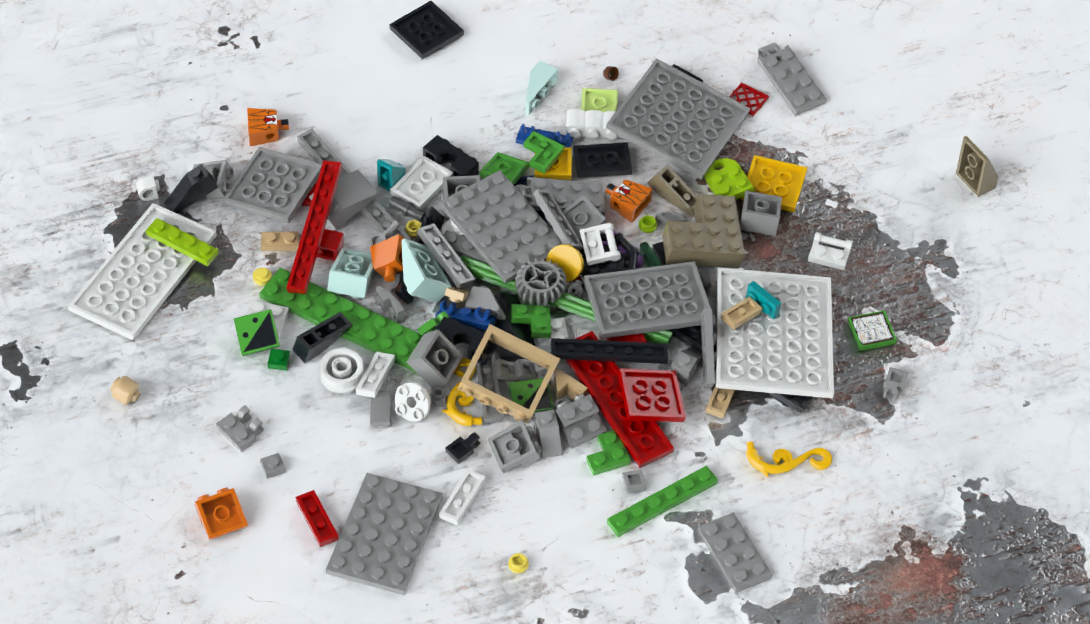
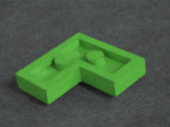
M533 131L524 141V148L536 153L530 160L529 167L545 174L564 152L565 146Z
M511 305V323L531 324V338L551 339L550 306Z
M614 430L597 435V440L603 451L586 456V461L593 476L630 465L631 459L621 439Z

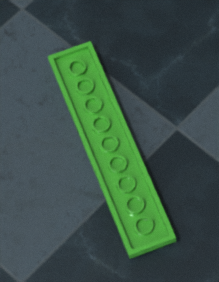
M279 268L259 293L261 299L274 305L289 307L290 313L315 325L341 312L353 325L352 328L341 336L342 338L374 353L381 352L395 355L394 363L417 373L407 363V360L423 337L421 334L333 292L327 291V289L312 282H309L306 294L288 293L286 287L291 272Z

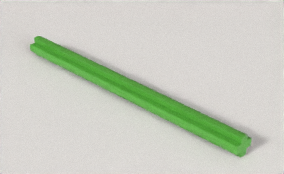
M465 255L462 256L461 260L475 278L518 293L515 288V279L505 284L489 264ZM564 292L560 300L555 299L554 304L548 302V305L596 322L590 301ZM669 330L642 333L646 341L668 344V347L673 339V332Z

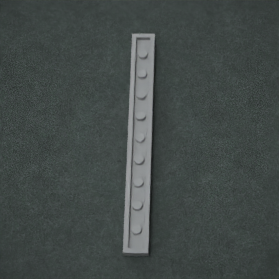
M313 129L297 136L299 144L316 163L322 164L323 161L341 162L343 167L340 177L351 173ZM376 199L360 211L378 233H383L395 221ZM400 226L389 237L391 238L399 234L403 238L413 241Z

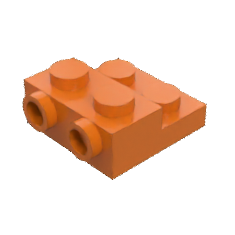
M222 488L215 495H202L197 498L198 501H195V508L209 540L248 527L234 488Z

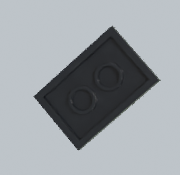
M628 142L573 146L577 178L632 175Z

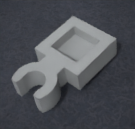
M890 367L884 382L883 398H886L888 393H892L894 395L893 401H896L899 391L904 389L909 372Z

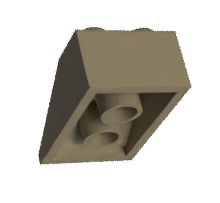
M964 136L956 174L979 197L996 188L998 175L988 157L967 136Z

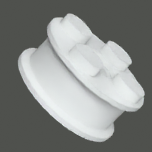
M338 348L331 350L323 356L320 362L321 381L332 392H352L357 388L364 375L362 358L358 353L350 349Z

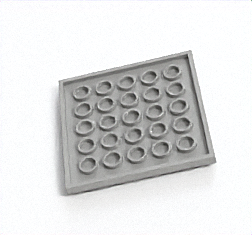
M656 58L608 121L606 128L702 180L747 117L751 108Z

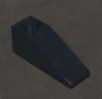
M200 164L185 174L166 199L164 205L166 209L179 213L217 189L218 186L211 173L203 164Z
M339 312L297 336L292 350L306 363L320 355L352 328L353 325Z

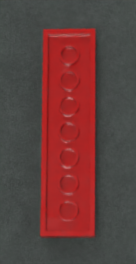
M593 331L575 338L599 340ZM565 359L580 382L588 387V394L591 395L593 401L621 439L639 468L674 452V447L656 421L627 420L618 376L620 369L615 362Z

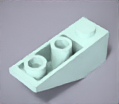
M539 61L530 71L526 97V114L529 115L533 109H536L540 101L547 97L551 88L558 84L557 68Z

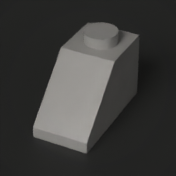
M472 286L465 307L473 311L481 307L482 313L490 309L491 315L496 316V319L505 320L506 316L491 289L485 286Z
M688 349L678 353L671 365V370L676 371L677 379L681 384L689 385L703 361L702 355Z
M555 411L536 412L534 428L542 449V457L548 458L562 455L559 426Z

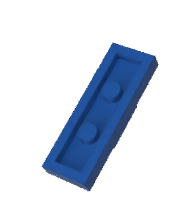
M525 124L520 126L516 137V143L524 145V141L535 131L565 147H571L573 143V137L569 133L562 135L559 131L555 133L535 129L534 126L529 128L525 127Z
M446 300L440 303V310L435 314L437 317L441 312L445 311L450 319H455L466 326H472L475 329L485 331L489 324L494 325L496 322V316L491 315L490 309L482 313L481 307H478L475 311L469 308H456L455 302L447 306Z

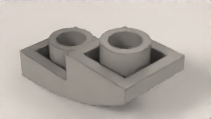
M377 286L376 295H374L376 305L380 306L383 312L389 311L391 318L394 317L398 324L405 322L404 309L399 301L386 289Z

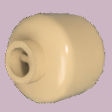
M128 376L117 377L110 388L112 397L124 405H128L131 402L135 403L141 395L139 383Z

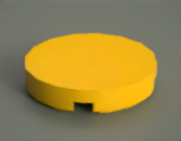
M561 244L554 247L548 253L546 262L551 259L552 264L558 263L559 267L563 268L567 282L575 280L584 267L581 253L570 244Z

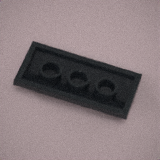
M500 292L495 294L494 296L499 302L506 319H496L493 326L536 346L534 339L531 338L528 324L511 323V305L521 304L518 294ZM496 344L499 359L509 362L525 359Z

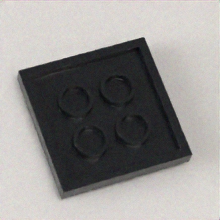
M432 1L425 3L389 24L390 30L421 59L426 58L464 35V30Z

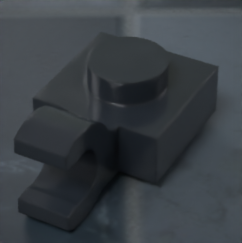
M475 432L465 440L460 436L445 447L446 453L460 464L474 453V448L481 444L478 441L480 436Z

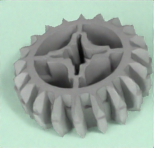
M535 258L533 263L528 260L527 265L522 264L521 269H518L515 277V288L518 291L519 297H523L524 302L529 300L531 305L534 302L538 306L541 303L547 306L548 302L554 304L555 299L560 300L561 295H564L567 287L563 268L559 267L558 263L552 264L551 259L545 262L544 258L541 261H537Z

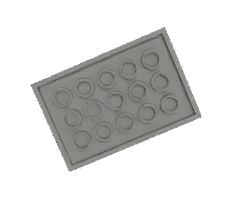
M501 170L439 202L441 209L505 284L515 279L518 269H521L522 264L527 265L528 260L533 263L535 258L537 261H541L544 258L546 262L548 253L554 247L562 244L559 237Z
M695 261L584 276V284L601 339L701 325V313L704 308L711 309Z
M366 473L326 567V574L404 595L443 499V493Z

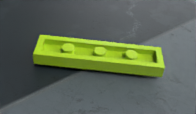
M158 218L146 229V235L206 266H209L219 255L217 248Z

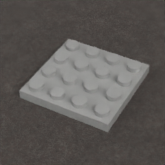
M258 147L224 198V203L231 207L290 223L318 180L322 164Z

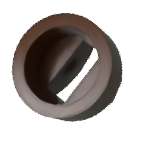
M607 66L603 70L605 79L614 81L618 78L619 71L616 67Z

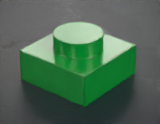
M271 349L268 369L287 371L291 356L290 351Z

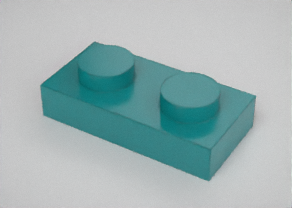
M752 281L749 283L746 298L750 296L763 308L762 311L774 319L779 316L781 302L756 282Z

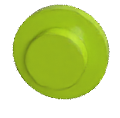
M646 215L640 219L638 226L642 232L652 233L657 229V222L654 217Z

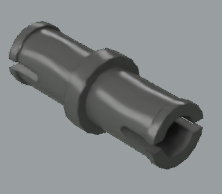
M396 196L392 197L389 201V207L402 212L403 216H409L420 223L423 221L426 212L414 207L411 202L407 203Z

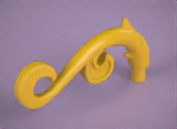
M462 358L454 374L463 377L464 372H461L460 368L468 367L471 360ZM475 366V368H474V370H473V372H472V374H471L469 380H471L472 377L474 376L475 371H476V366ZM460 382L457 383L447 398V409H443L442 412L450 416L456 423L464 426L482 425V417H472V415H467L466 412L461 413L457 409L456 399L458 397H463L458 399V403L462 406H469L474 401V397L466 396V393L458 390Z
M754 442L746 443L748 461L766 477L769 476L768 473L780 474L793 470L813 454L823 457L822 461L810 459V464L818 470L827 469L832 463V455L824 448L811 449L794 460L788 450L777 449L772 455L773 462L777 465H773L762 460L764 457L758 455Z

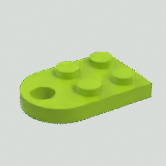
M723 158L715 160L704 176L706 184L713 195L735 196V200L744 197L745 190L754 192L752 184L740 165L732 159Z

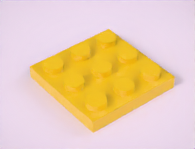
M754 155L747 178L752 184L754 192L782 197L781 210L795 213L808 167Z

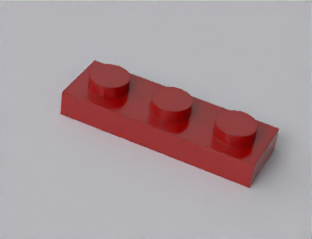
M312 490L295 497L296 503L319 546L323 547L338 541L339 536L315 491Z

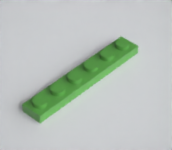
M706 465L607 518V524L617 537H620L718 484V479Z

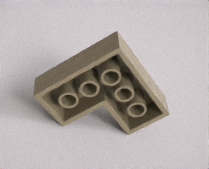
M699 194L693 208L696 222H666L662 233L666 264L695 261L696 266L740 267L745 252L735 196Z

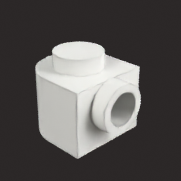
M153 176L144 177L136 183L141 200L159 199L157 191H160L159 181L154 180Z

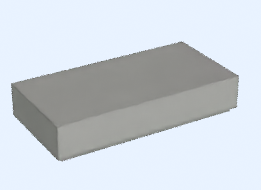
M379 390L375 398L371 397L370 426H390L391 390Z

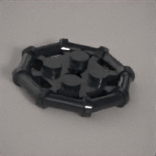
M601 233V240L607 241L606 234ZM622 233L614 234L617 250L620 251L618 247L621 244L627 252L623 254L620 252L621 258L617 261L609 260L608 262L610 263H607L606 266H603L602 263L588 265L586 260V264L580 273L583 278L582 285L585 287L584 274L586 273L594 275L636 269L637 256L639 255L638 249L634 248L623 237ZM603 245L604 253L609 252V245ZM583 247V248L580 250V253H581L582 257H583L584 259H586V255H585V251H584V247ZM625 260H629V268H624Z

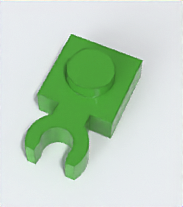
M443 311L417 330L423 336L425 333L435 331L443 317L449 319L450 317Z

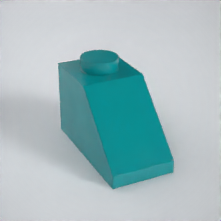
M378 159V186L390 192V189L406 174V168L390 159Z

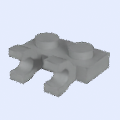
M246 405L239 409L236 416L230 413L216 423L217 429L240 452H243L257 441L256 435L264 431V428L261 426L263 423L258 417L250 423L248 428L243 425L244 422L252 419L249 414L250 409Z

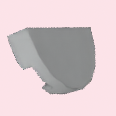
M675 211L673 213L660 212L655 215V220L664 226L667 221L687 222V219L682 214Z

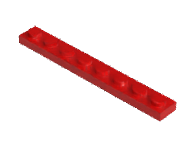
M323 161L286 287L288 293H307L343 165L341 162Z

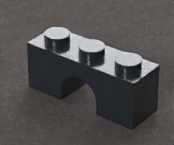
M436 135L423 147V156L439 165L451 163L450 168L453 176H474L479 174V162L474 157L469 156L462 149L455 147L447 139H443L439 135Z
M443 317L435 329L439 330L454 346L459 343L469 345L468 359L472 360L485 334L472 326H466L455 319ZM488 340L478 363L486 366L496 350L495 343Z

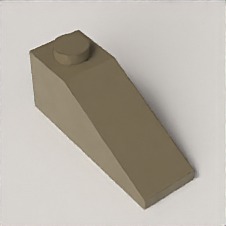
M667 164L647 183L660 197L690 216H695L693 208L698 196Z

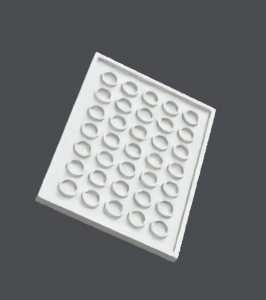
M718 267L716 388L833 398L831 278ZM752 281L756 282L781 302L779 316L774 319L762 311L761 314L735 330L730 328L721 319V313L746 299L748 284Z

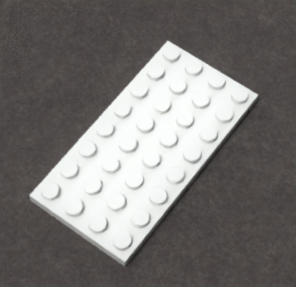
M152 203L68 305L69 311L134 340L196 263V260L146 235V229L158 218L209 245L216 238V231Z

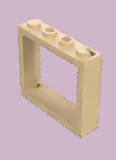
M489 324L459 384L458 390L466 393V396L478 399L484 405L495 407L502 414H509L517 421L521 420L528 424L560 358ZM488 340L548 369L529 409L469 380Z

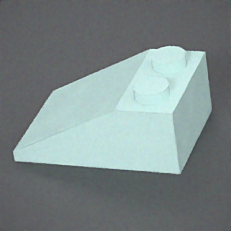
M403 239V278L408 293L414 297L417 296L428 301L439 302L445 295L446 288L451 287L440 263L426 245Z
M341 248L330 269L327 291L337 295H349L356 299L365 298L374 274L371 253Z

